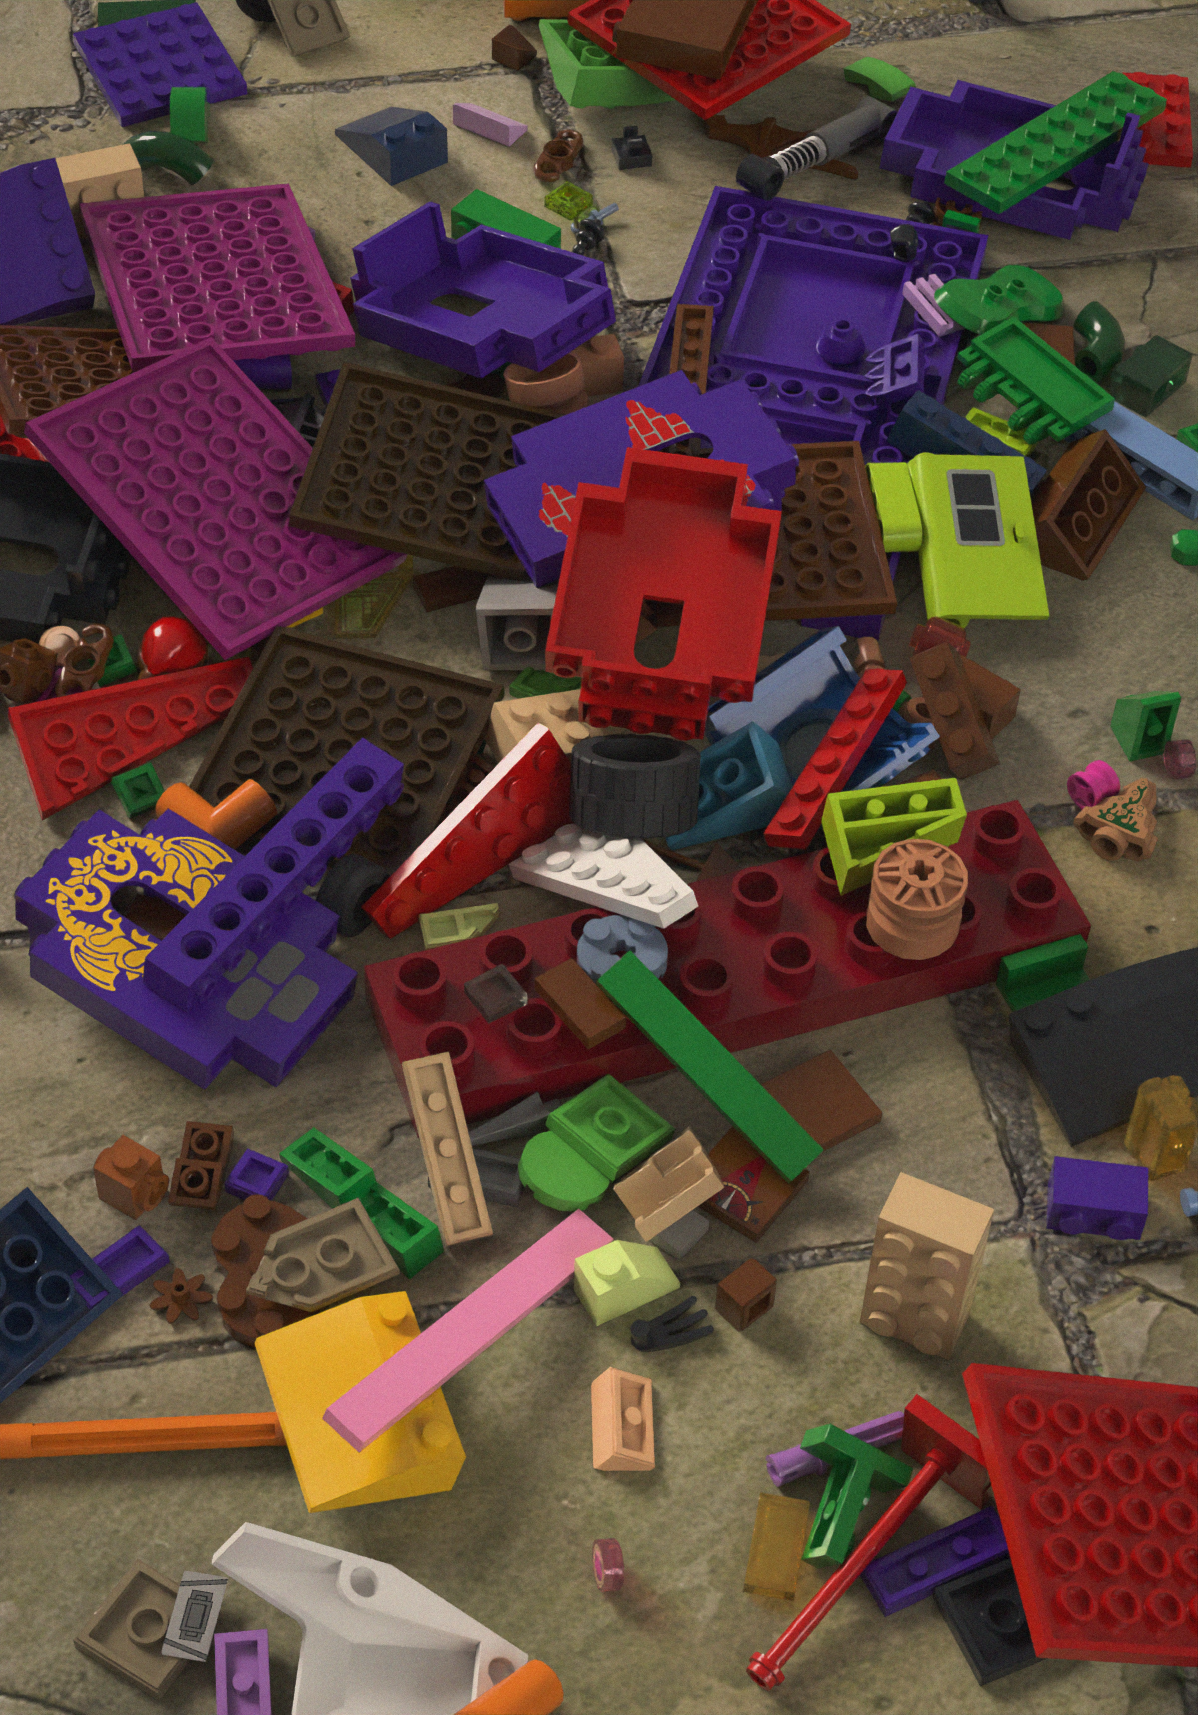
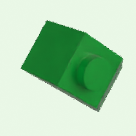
M1152 691L1138 695H1129L1116 700L1110 727L1129 762L1167 754L1182 698L1179 692Z

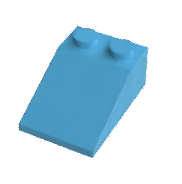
M754 721L699 752L701 760L697 824L682 834L665 837L667 845L671 850L764 828L773 819L793 786L778 742Z

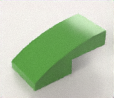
M865 57L843 68L845 81L868 85L869 95L872 98L894 101L906 95L910 87L916 88L915 82L906 74L876 58Z

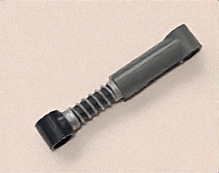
M867 96L859 102L854 111L808 133L804 140L777 154L764 158L754 153L749 154L737 169L736 183L766 201L771 200L780 191L784 180L794 176L796 173H800L802 170H806L813 165H824L875 138L884 141L898 111Z

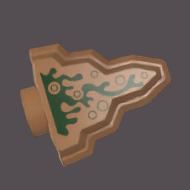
M1140 778L1124 786L1118 796L1103 797V800L1096 806H1085L1076 816L1073 822L1074 826L1079 830L1083 838L1091 842V847L1098 856L1110 861L1118 860L1121 856L1137 862L1142 859L1151 858L1158 838L1153 833L1157 820L1152 814L1157 802L1156 783L1149 781L1147 778Z

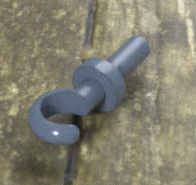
M613 203L599 212L593 209L589 212V217L586 219H599L601 221L600 225H602V219L619 210L618 205ZM572 223L570 229L576 235L579 229H576L575 223Z

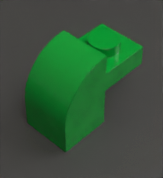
M172 87L170 94V133L188 139L192 143H208L207 117H210V103L207 101V87Z

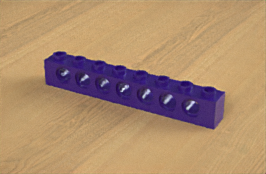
M362 737L145 957L143 984L185 1012L198 1000L201 1002L205 1001L214 991L218 979L226 971L232 972L239 966L246 950L254 941L260 943L266 938L275 919L281 913L284 915L290 913L297 904L300 893L308 885L314 887L322 879L327 865L334 858L341 859L347 853L353 838L360 831L367 832L373 826L379 811L386 804L391 806L398 800L404 788V784L401 783L404 764ZM193 957H200V958H203V959L198 960V959H193Z

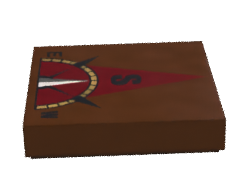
M732 1126L708 1153L722 1179L724 1188L697 1207L757 1243L808 1182L810 1171L804 1169L788 1184Z

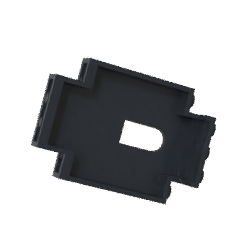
M0 453V541L47 549L54 552L59 559L56 568L44 575H32L0 569V640L14 642L15 640L26 638L39 644L40 638L46 630L51 627L61 626L62 617L105 625L110 610H116L120 596L118 585L120 579H126L130 567L129 551L50 462Z

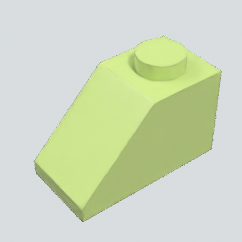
M616 1240L575 1258L574 1291L596 1326L680 1288L678 1278L659 1249L654 1246Z

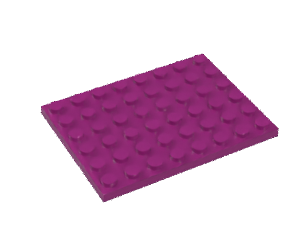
M289 183L79 203L80 218L132 371H139L210 337L215 340L232 360L265 359L269 356L302 355L306 352L338 351L342 348L355 347V332Z
M212 337L26 422L24 434L224 660L271 636L277 626L287 627L399 566L407 558V554L288 526L289 515L313 448Z

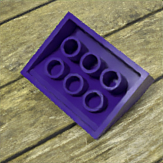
M56 158L21 164L0 172V325L15 326L92 309L95 300V290Z

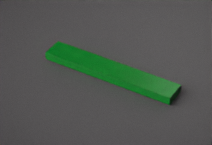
M631 950L596 981V985L788 1184L824 1151Z

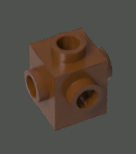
M26 638L15 640L11 644L0 647V692L4 693L7 699L16 702H25L42 694L48 688L54 676L58 653Z

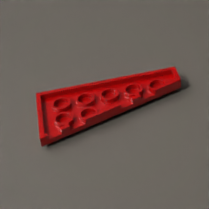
M244 657L8 708V718L41 820H45L111 783L113 777L143 765L226 718L253 670L250 658Z
M537 723L361 906L382 934L389 939L393 938L418 922L419 914L434 912L522 856V852L526 848L544 842L555 835L556 830L560 827L573 823L569 816L571 763L551 731Z

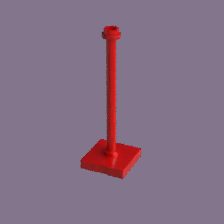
M916 1394L904 1408L901 1450L922 1465L923 1468L765 1655L754 1652L749 1658L750 1665L746 1668V1673L762 1689L770 1691L774 1685L780 1686L785 1680L781 1668L939 1480H942L979 1509H982L993 1496L980 1440L920 1395Z

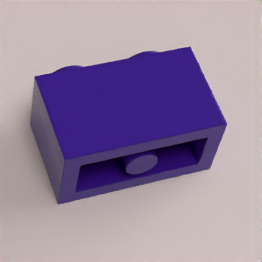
M1054 1157L1048 1180L1046 1229L1061 1230L1064 1233L1074 1235L1085 1233L1109 1236L1115 1240L1141 1239L1148 1216V1167Z

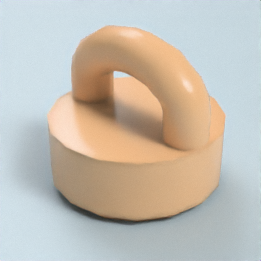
M56 626L49 628L43 633L39 645L57 652L56 666H64L65 655L70 649L77 646V641L80 637L70 627Z

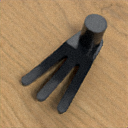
M691 1296L676 1307L648 1322L642 1319L634 1321L630 1328L632 1334L631 1343L641 1352L660 1351L699 1340L712 1334L714 1328L708 1325L680 1333L700 1322L708 1315L707 1310L702 1309L686 1318L673 1322L696 1304L697 1298Z

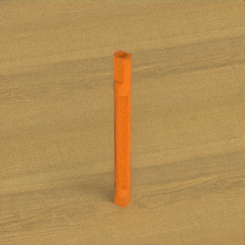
M276 1411L0 1424V1460L51 1456L287 1446Z

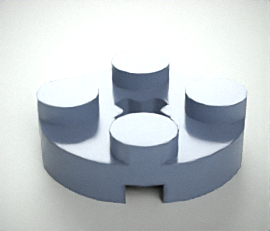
M613 915L602 919H592L585 924L583 934L577 945V964L596 984V981L620 960L618 955L611 954L617 951L628 952L631 950L659 978L660 975L663 977L666 972L668 947L664 936L654 925L624 915Z

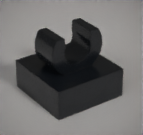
M637 126L624 127L623 137L612 138L611 150L619 170L652 166L650 147L645 135L638 136Z

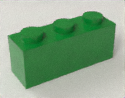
M475 189L451 209V238L455 240L482 224L561 249L560 227L478 189Z

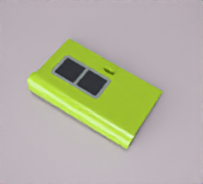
M929 452L916 455L907 465L922 524V545L918 551L929 630L938 635H951L965 629L970 619L1048 620L1049 610L1024 456L935 455Z

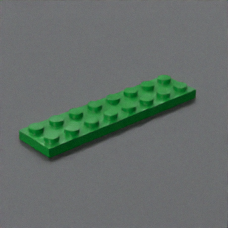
M1112 71L946 171L944 183L995 213L1000 214L1119 140L1127 112L1140 115L1138 127L1165 111L1167 99L1156 94L1152 89L1133 82L1126 75Z

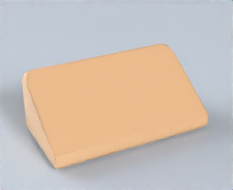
M609 1367L591 1385L593 1467L602 1471H650L655 1468L652 1381L649 1378Z

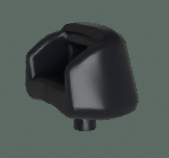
M902 224L892 229L890 236L894 258L902 262H910L915 259L918 246V234L915 228L910 224Z

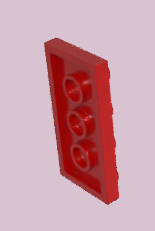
M1122 72L1128 79L1143 87L1152 89L1156 94L1167 99L1164 112L1137 128L1143 131L1139 147L1146 148L1143 162L1149 163V165L1191 168L1193 147L1188 77H1180L1175 74L1165 76L1146 74L1144 72Z

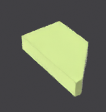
M498 903L419 914V928L424 950L483 936L499 918Z

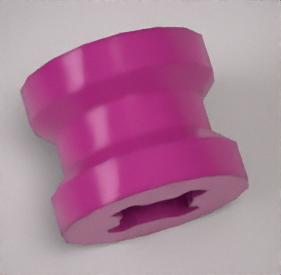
M1095 760L1086 767L1085 772L1077 771L1068 778L1067 789L1074 803L1083 810L1085 806H1096L1103 800V797L1117 796L1120 792V781L1110 765L1104 761Z

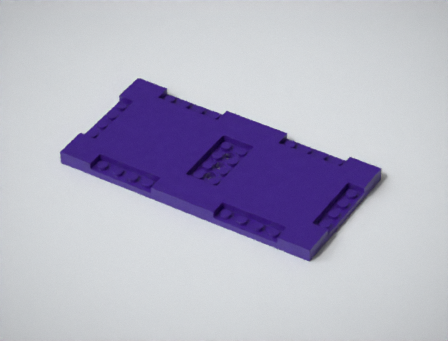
M715 186L638 387L669 375L677 304L714 306L706 393L742 379L749 391H754L759 396L763 411L767 417L775 419L780 429L781 437L786 444L859 441L865 466L867 463L906 462L908 464L913 458L886 440L901 410L910 399L889 404L886 399H875L864 394L865 391L876 382L866 379L865 375L877 366L866 362V358L884 345L919 334L924 343V394L934 398L944 406L964 329L939 337L903 296L904 283L911 281L913 285H916V279L922 277L927 282L929 275L936 274L944 284L952 279L979 280L985 260L989 235L781 197H774L766 201L748 191ZM902 224L912 225L918 234L917 254L915 259L910 262L899 261L894 258L890 231ZM922 293V295L925 297V299L932 305V303H931V302L927 299V297ZM940 314V316H941V317L946 321V323L948 324V321ZM837 318H847L856 323L865 342L863 356L849 365L838 366L830 364L816 350V340L828 322ZM758 384L762 387H751V385ZM787 391H794L799 394H788ZM823 398H831V399H834L835 401H824V400H822V399H823ZM703 439L701 440V448H713L710 443ZM885 552L894 586L895 575L902 552ZM886 614L802 619L801 626L817 630L839 626L844 635L857 638L873 637L879 641Z

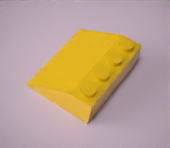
M406 1291L359 1297L256 1338L255 1347L309 1513L452 1490L466 1459L441 1386L360 1453L322 1419L326 1408L421 1334Z

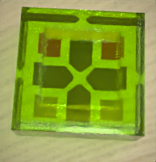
M568 181L544 197V207L570 221L593 205V195Z

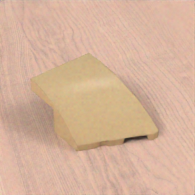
M690 1125L679 1133L680 1137L652 1153L614 1183V1191L635 1219V1228L645 1242L724 1188L718 1171Z

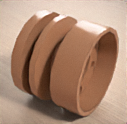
M569 352L541 372L512 363L506 367L503 373L507 395L511 402L566 415L588 407L589 398L586 392L583 391L586 382L582 361L577 354Z
M908 839L896 842L883 850L874 864L871 893L867 908L866 927L873 941L884 951L903 959L923 960L939 956L949 949L959 933L962 907L968 887V871L961 858L947 846L923 839Z

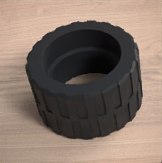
M612 734L584 739L571 750L570 819L582 829L612 837L662 838L689 831L697 824L701 755L695 747L685 742L653 735Z

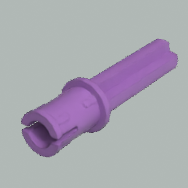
M897 1411L844 1431L875 1448H879L902 1439L904 1414ZM801 1444L766 1456L768 1473L777 1487L813 1473L820 1476L824 1475L827 1472V1466L830 1464L800 1449Z

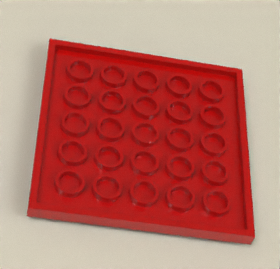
M590 0L568 12V25L704 120L709 119L849 36L851 30V23L816 0H758L719 80L616 57L617 43L612 40L613 29L617 21L621 22L633 0Z
M971 1363L962 1375L1036 1657L1198 1667V1387Z

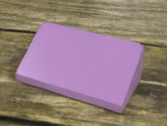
M455 103L453 105L454 125L508 147L528 130V126L475 104Z

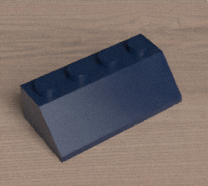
M919 390L915 392L901 410L886 440L912 458L924 452L935 455L1024 456L997 437L985 432L966 418L959 416ZM1024 456L1030 498H1032L1046 479L1048 472L1047 469L1037 464L1034 460Z

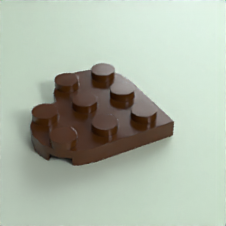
M259 1194L249 1196L244 1200L243 1204L236 1206L225 1214L211 1237L212 1249L217 1261L218 1270L225 1277L217 1293L218 1309L222 1317L224 1329L236 1341L252 1348H256V1338L321 1313L329 1306L327 1305L309 1312L246 1294L248 1284L253 1274L257 1272L264 1256V1249L270 1235L308 1219L291 1207L276 1201H269L267 1197Z

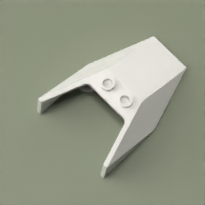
M245 1522L213 1555V1566L296 1620L302 1629L292 1715H454L528 1661V1654L391 1564Z

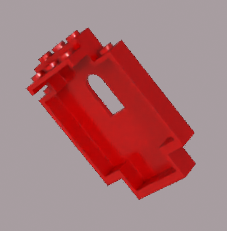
M627 447L619 488L578 482L545 649V672L554 673L562 678L581 677L578 722H585L596 728H606L609 726L626 728L637 734H649L651 732L666 734L683 741L691 739L703 740L711 696L719 697L730 703L752 702L782 511L743 506L748 464ZM643 599L684 605L675 656L663 668L645 667L636 660L634 655Z

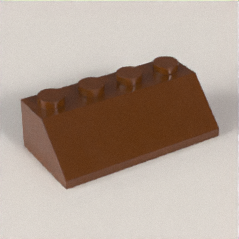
M1106 429L1072 441L1031 501L1041 565L1082 581L1090 578L1146 489L1145 484Z

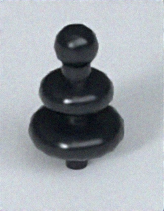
M924 201V203L914 202L908 207L909 215L906 220L924 224L934 222L935 212L930 207L928 201Z
M583 219L578 225L579 232L575 235L578 244L573 246V253L584 255L585 249H593L596 242L604 240L605 231L600 225L601 221L599 219Z

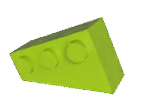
M948 778L829 793L821 822L840 895L842 896L870 883L873 878L874 864L880 853L896 842L908 839L931 840L947 847L957 843L967 816L957 779Z

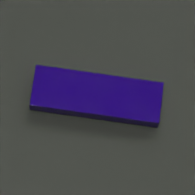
M990 1506L871 1561L860 1574V1577L884 1617L931 1596L936 1587L1009 1559L1010 1554L1000 1517L994 1507Z

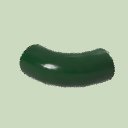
M147 131L132 136L122 144L130 143L141 167V172L153 166L164 167L177 173L190 185L196 184L208 172L214 162L212 157L194 143L170 132Z
M1093 301L1087 304L1077 315L1073 328L1088 342V346L1079 351L1075 356V366L1097 383L1105 379L1120 365L1126 341L1117 319L1098 301Z

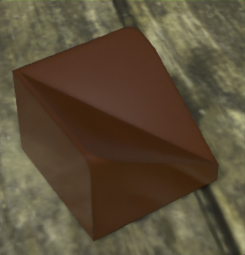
M508 25L492 38V60L519 71L537 56V50L512 25Z
M749 1259L717 1284L715 1309L738 1332L743 1331L774 1307L777 1279L757 1260Z

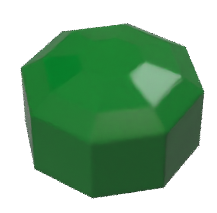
M1181 529L1172 536L1170 544L1171 557L1182 565H1198V530Z

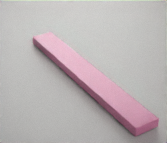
M577 1209L326 1408L322 1419L360 1453L574 1278L575 1258L611 1243L613 1238L585 1213Z

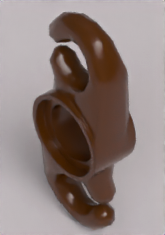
M564 129L558 132L554 140L547 142L543 147V152L534 164L533 172L535 178L542 182H555L559 180V174L571 169L576 156L583 147L584 140L582 134L575 130ZM571 138V139H573V140L566 141V140H561V139ZM557 154H559V155H565V156H563V157H555V156H551V155H557ZM544 171H554V173H544Z
M96 623L82 629L84 637L102 634L103 638L91 644H88L85 638H80L77 641V646L67 652L64 658V667L55 686L56 697L66 696L69 689L78 686L84 692L90 691L92 684L98 682L103 677L105 664L114 644L112 630L109 627ZM92 659L95 661L94 665L88 670L77 671L74 669L75 665L81 660Z

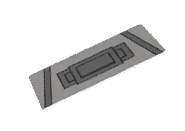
M184 1571L163 1644L162 1655L202 1662L207 1660L228 1582L227 1577Z

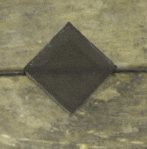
M503 964L464 983L465 995L488 1024L527 1005V993Z

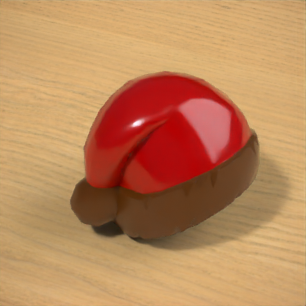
M174 616L160 618L144 633L142 642L137 649L135 665L139 675L138 680L206 666L208 643L199 630L186 619Z

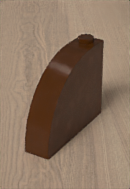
M633 0L621 22L617 21L613 29L612 40L617 43L616 57L720 80L758 0Z

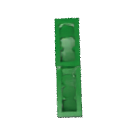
M315 1127L279 1153L281 1162L288 1165V1168L332 1209L359 1198L397 1267L408 1279H411L444 1252L439 1228L435 1223L377 1183L371 1167Z

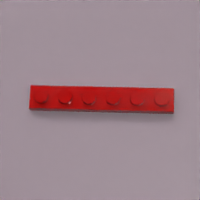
M880 668L865 670L763 834L768 846L806 849L822 824L821 821L828 794L842 791L905 688L907 681L903 670H884Z

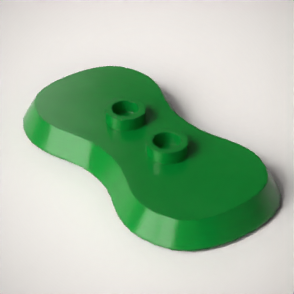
M1007 265L987 279H952L936 289L934 293L936 303L952 320L965 329L980 335L1013 316L1020 322L1027 320L1053 321L1059 319L1064 314L1063 297L1060 291L1041 274L1020 265Z

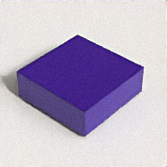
M247 1148L224 1182L225 1192L242 1200L251 1195L259 1194L272 1201L289 1176L288 1165Z

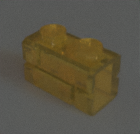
M1172 1075L1163 1079L1159 1077L1149 1079L1138 1088V1095L1130 1116L1124 1144L1132 1157L1138 1159V1166L1148 1167V1180L1155 1181L1183 1172L1187 1168L1198 1134V1103L1194 1098L1189 1097L1190 1091L1181 1076Z

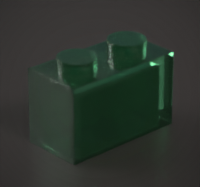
M1155 335L1145 345H1139L1133 355L1124 363L1120 362L1116 365L1110 377V381L1113 382L1110 395L1121 405L1144 417L1149 416L1186 383L1193 353Z

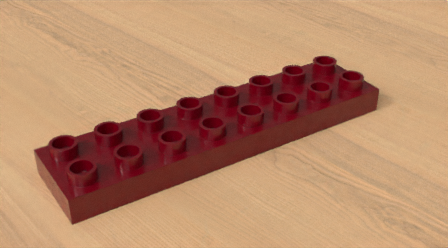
M1014 800L967 812L958 842L948 846L961 858L968 871V887L962 907V918L958 936L953 945L939 956L923 960L903 959L884 951L876 944L866 927L871 882L841 896L827 847L810 853L688 883L687 885L694 892L698 907L666 928L655 926L664 936L668 947L666 972L663 977L660 975L658 979L730 1053L996 982L1001 957L1081 934L1087 943L1091 924L1020 802ZM600 907L583 909L574 913L364 966L366 1001L417 1138H419L402 1068V1063L405 1061L449 1052L466 1125L499 1116L538 1092L542 1103L556 1098L559 1100L578 1095L607 1074H610L619 1083L676 1068L624 1013L623 1015L626 1017L625 1029L588 1050L535 991L536 977L570 958H573L577 963L578 941L588 921L621 914ZM617 951L611 955H618L621 959L627 952Z

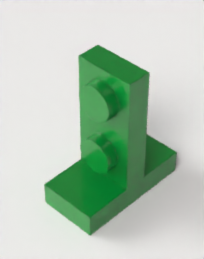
M830 1423L806 1430L800 1449L833 1466L801 1558L802 1561L816 1568L843 1564V1561L851 1553L855 1543L853 1531L859 1513L866 1507L870 1499V1486L882 1493L905 1488L909 1484L914 1469Z

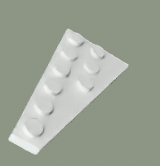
M575 823L567 824L557 829L555 836L544 843L526 848L522 852L521 857L509 864L513 878L661 928H666L698 907L693 890L641 838L606 836L582 829Z

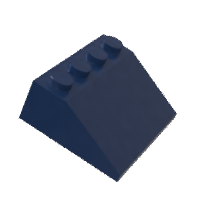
M28 1187L0 1209V1403L124 1295ZM79 1269L84 1275L77 1279V1281L92 1297H95L103 1290L109 1293L91 1311L85 1305L87 1302L75 1290L74 1283L69 1277Z

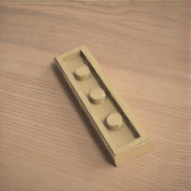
M449 1052L403 1062L402 1068L445 1247L492 1236L491 1223Z

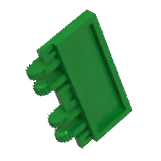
M1014 316L971 340V345L958 353L957 359L969 368L963 370L958 377L957 384L964 390L976 386L973 397L979 403L986 402L987 399L989 400L1000 394L1017 409L1020 408L1010 415L1007 426L1014 432L1029 426L1023 435V439L1029 445L1036 444L1048 436L1059 442L1112 411L1114 408V397Z

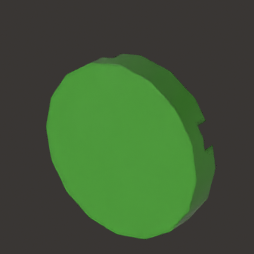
M553 1131L539 1133L526 1143L518 1163L519 1179L523 1186L526 1187L528 1185L534 1191L533 1197L540 1203L559 1211L575 1212L577 1209L583 1211L590 1204L595 1202L598 1204L604 1198L610 1182L609 1178Z

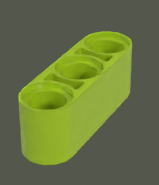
M867 463L865 468L885 552H918L922 545V524L907 463Z

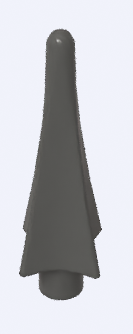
M538 1092L506 1112L470 1130L468 1133L471 1145L534 1136L547 1132L549 1130L545 1124L548 1115L562 1106L557 1098L542 1103Z

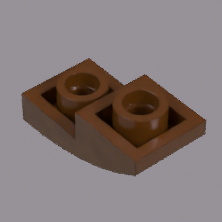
M192 1121L186 1122L180 1158H176L168 1199L169 1205L216 1210L229 1163L235 1133L233 1126Z

